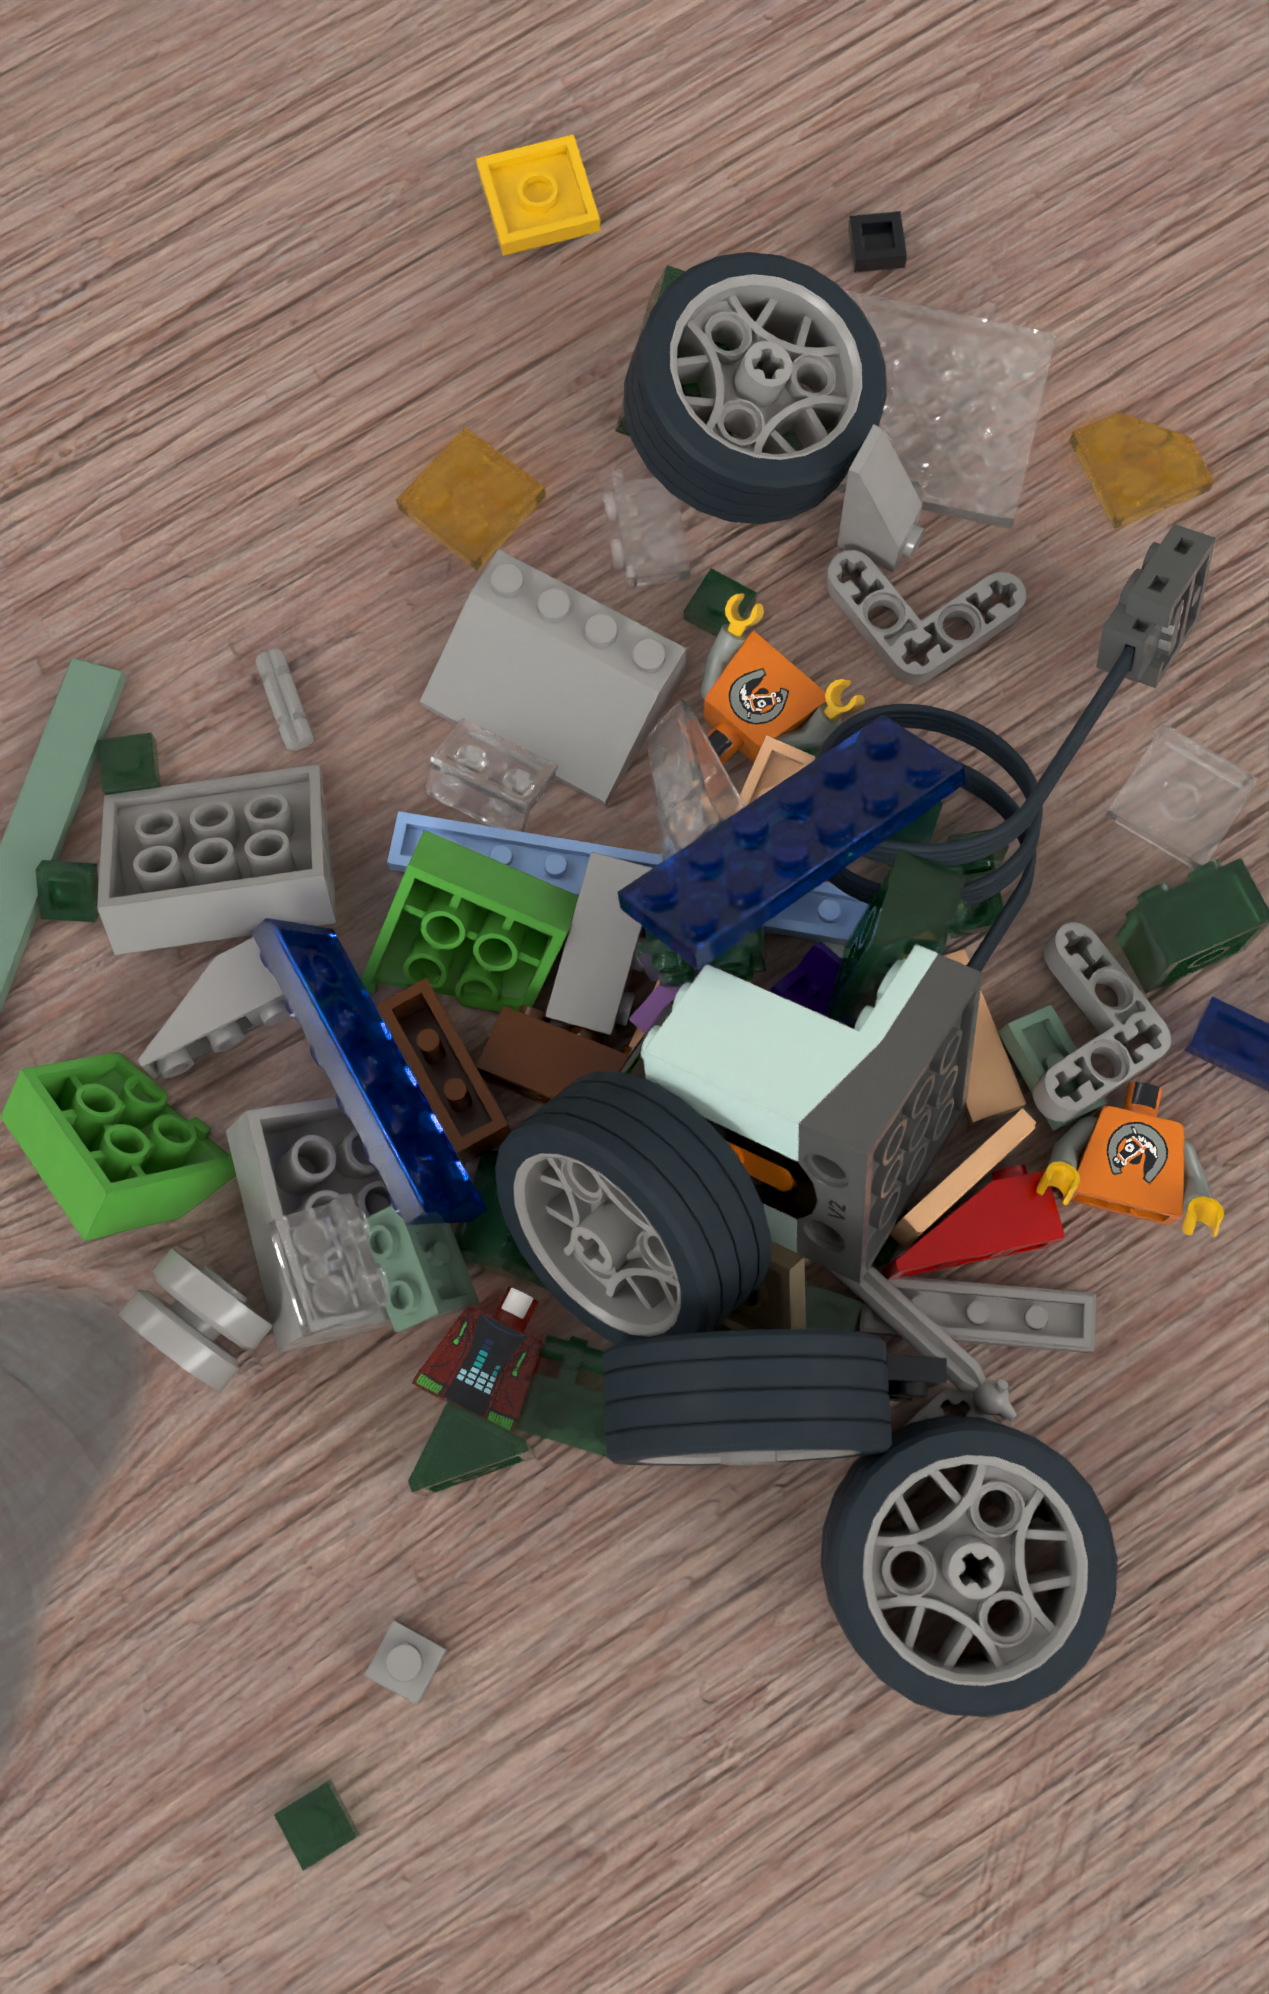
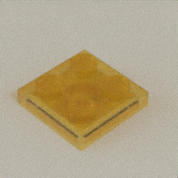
M465 427L396 499L398 509L477 571L546 496L544 486Z

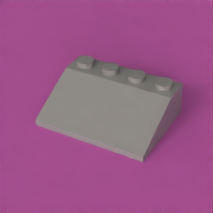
M498 549L471 590L419 702L422 707L606 806L686 676V648Z
M320 764L104 795L97 909L114 955L258 935L264 931L270 933L336 923L334 877Z
M406 1087L246 1110L228 1128L226 1134L271 1324L273 1325L272 1328L278 1353L332 1342L392 1325L356 1225L359 1221L397 1202L434 1196Z

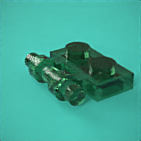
M548 1334L541 1357L562 1363L558 1379L535 1372L517 1430L607 1458L604 1393L576 1385L581 1369L604 1375L603 1354L605 1351L589 1347V1340L573 1335L570 1340Z

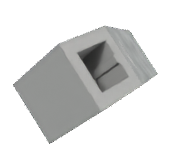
M267 931L214 957L139 1057L138 1061L141 1067L151 1077L156 1079L160 1076L163 1078L178 1076L194 1065L193 1059L211 1050L223 1052L235 1047L244 1040V1033L263 1023L267 1027L277 1025L290 1018L295 1013L294 1008L304 1003L290 972Z

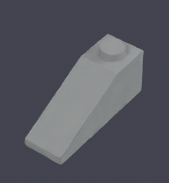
M873 424L849 468L837 547L844 550L862 552L876 565L894 572L902 556L905 555L912 558L921 542L925 531L924 528L918 526L922 503L885 430Z

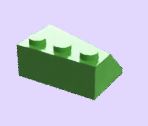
M423 830L356 991L375 994L378 983L406 989L427 978L435 993L455 996L461 1006L499 1012H501L503 1006L516 1011L519 1010L520 1005L532 1007L568 933L579 896Z
M119 1052L20 1069L1 1115V1119L84 1241L181 1218L236 1177L231 1151L229 1153L225 1152L208 1138L212 1129L197 1117L188 1121L166 1103L168 1093Z

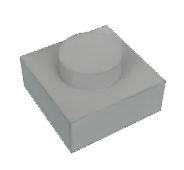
M393 1620L364 1676L418 1705L448 1648L402 1622Z

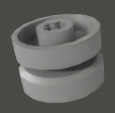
M171 1248L153 1270L156 1282L177 1300L171 1306L149 1290H137L118 1315L137 1333L175 1363L212 1389L221 1393L237 1373L239 1366L236 1357L216 1340L217 1337L222 1334L243 1349L255 1350L273 1325L245 1303L247 1297L207 1266L201 1269L180 1252Z

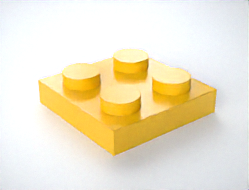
M574 134L476 158L477 171L502 256L601 232L599 214Z

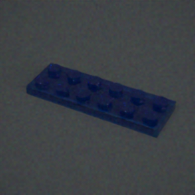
M882 715L619 890L617 894L620 909L698 970L965 784V766Z
M265 918L250 931L261 950V962L276 978L286 997L285 1006L288 1012L300 1023L311 1044L310 1053L314 1061L325 1070L337 1093V1104L355 1126L363 1141V1153L367 1160L379 1171L389 1190V1201L395 1212L405 1220L407 1225L473 1221L487 1209L334 929Z

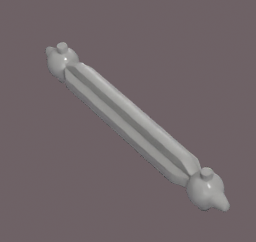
M872 1265L860 1284L828 1269L923 1357L947 1358V1379L957 1389L973 1394L974 1410L978 1415H998L1009 1421L1015 1418L1017 1414L1009 1402L1008 1383L1004 1379H999L998 1381L994 1379L987 1380L979 1363Z

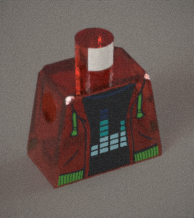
M508 1286L493 1316L469 1305L415 1375L412 1384L516 1438L521 1429L545 1350V1345L542 1341L524 1332L539 1302L529 1295Z

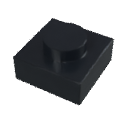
M901 211L849 216L848 231L854 273L905 268L907 252Z

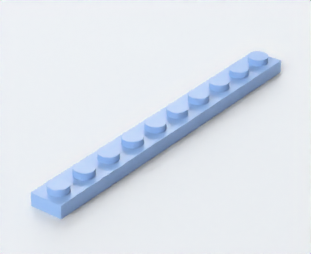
M399 811L387 860L390 870L405 872L423 830H426L579 896L592 851L657 869L660 872L657 883L667 885L659 915L681 919L686 918L710 864L708 862ZM767 873L743 929L909 956L916 944L937 953L943 912L907 913L887 910L859 901L845 894L829 882Z

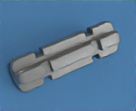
M276 648L258 654L255 662L264 682L263 685L278 726H280L279 731L286 749L293 752L311 746L314 738L305 718L306 715L291 674H289L290 670L283 652Z

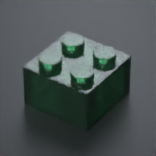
M1242 858L1224 866L1221 865L1218 859L1210 861L1188 874L1190 881L1172 889L1168 882H1164L1149 888L1136 898L1139 903L1125 914L1127 920L1116 934V938L1145 994L1245 951L1269 925V908Z

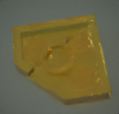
M1121 412L1073 430L1069 440L1114 529L1207 493L1214 483L1191 437Z

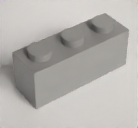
M591 851L546 1011V1017L609 1035L615 1034L618 1024L628 1026L636 994L627 992L632 971L643 972L651 945V939L642 937L648 915L658 918L667 885L657 883L660 875L657 869Z

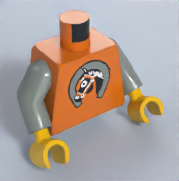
M744 593L736 594L727 601L725 613L730 624L722 626L707 656L700 689L704 699L703 717L714 729L697 746L701 754L718 768L737 750L754 763L766 735L808 754H813L841 724L840 716L843 713H857L865 705L863 695L854 696L846 706L842 704L841 694L851 684L850 680H835L828 686L825 692L755 631L747 637L744 633L746 626L757 624L763 617L764 609L761 603H757L753 607L750 617L747 620L743 619L739 615L738 607L744 598Z
M1143 1082L1128 1083L1123 1109L1113 1106H1102L1094 1117H1082L1054 1143L1047 1169L1036 1188V1192L1039 1195L1044 1194L1047 1186H1054L1060 1189L1063 1193L1061 1202L1063 1205L1073 1202L1168 1226L1182 1217L1184 1209L1186 1215L1182 1224V1231L1186 1235H1193L1196 1222H1202L1211 1229V1236L1217 1237L1224 1217L1222 1205L1212 1199L1208 1180L1194 1145L1184 1139L1183 1124L1157 1117L1162 1089Z

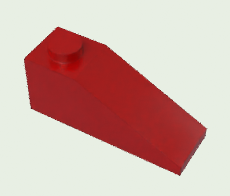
M1018 1165L993 1172V1181L973 1194L882 1269L883 1276L889 1281L1045 1249L1065 1238L1052 1186H1047L1043 1195H1039L1036 1192V1188L1046 1170L1027 1174L1026 1166Z

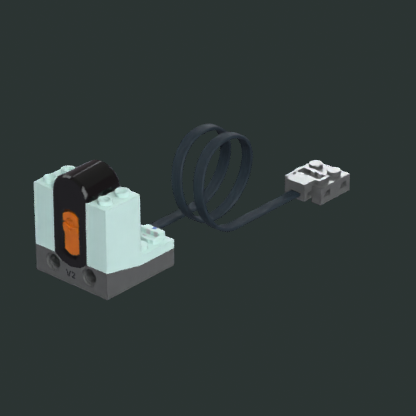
M1173 524L1161 544L1156 542L1151 544L1144 558L1142 569L1137 568L1129 577L1120 594L1118 605L1102 628L1096 668L1109 673L1038 783L1028 764L1018 752L993 731L960 714L927 705L889 704L864 710L840 724L820 747L814 759L810 776V800L812 806L809 825L810 850L820 872L829 882L845 894L866 904L892 911L907 913L947 912L982 902L1006 888L1022 871L1023 874L1015 890L967 965L916 944L907 959H898L893 964L877 991L875 1008L869 1005L866 1006L861 1012L854 1029L706 964L694 982L683 984L675 1000H672L661 1010L618 1070L619 1072L649 1080L675 1094L702 1115L730 1145L749 1173L763 1203L771 1241L859 1284L861 1283L966 1110L983 975L981 971L1020 911L1032 887L1036 864V847L1043 816V804L1124 678L1156 688L1199 620L1216 540L1215 537ZM914 728L944 734L980 750L997 762L1013 778L1026 801L1019 807L1007 792L977 770L948 757L917 750H887L862 756L837 771L822 789L821 784L834 758L854 740L880 730ZM909 773L937 778L961 787L986 802L1005 821L987 832L959 841L933 844L907 843L885 839L860 830L842 819L831 808V805L844 791L862 780L883 774ZM822 827L837 843L862 857L906 868L932 869L967 864L994 854L1016 838L1020 843V847L999 868L972 882L940 889H907L871 881L845 868L828 852L822 841L820 828Z

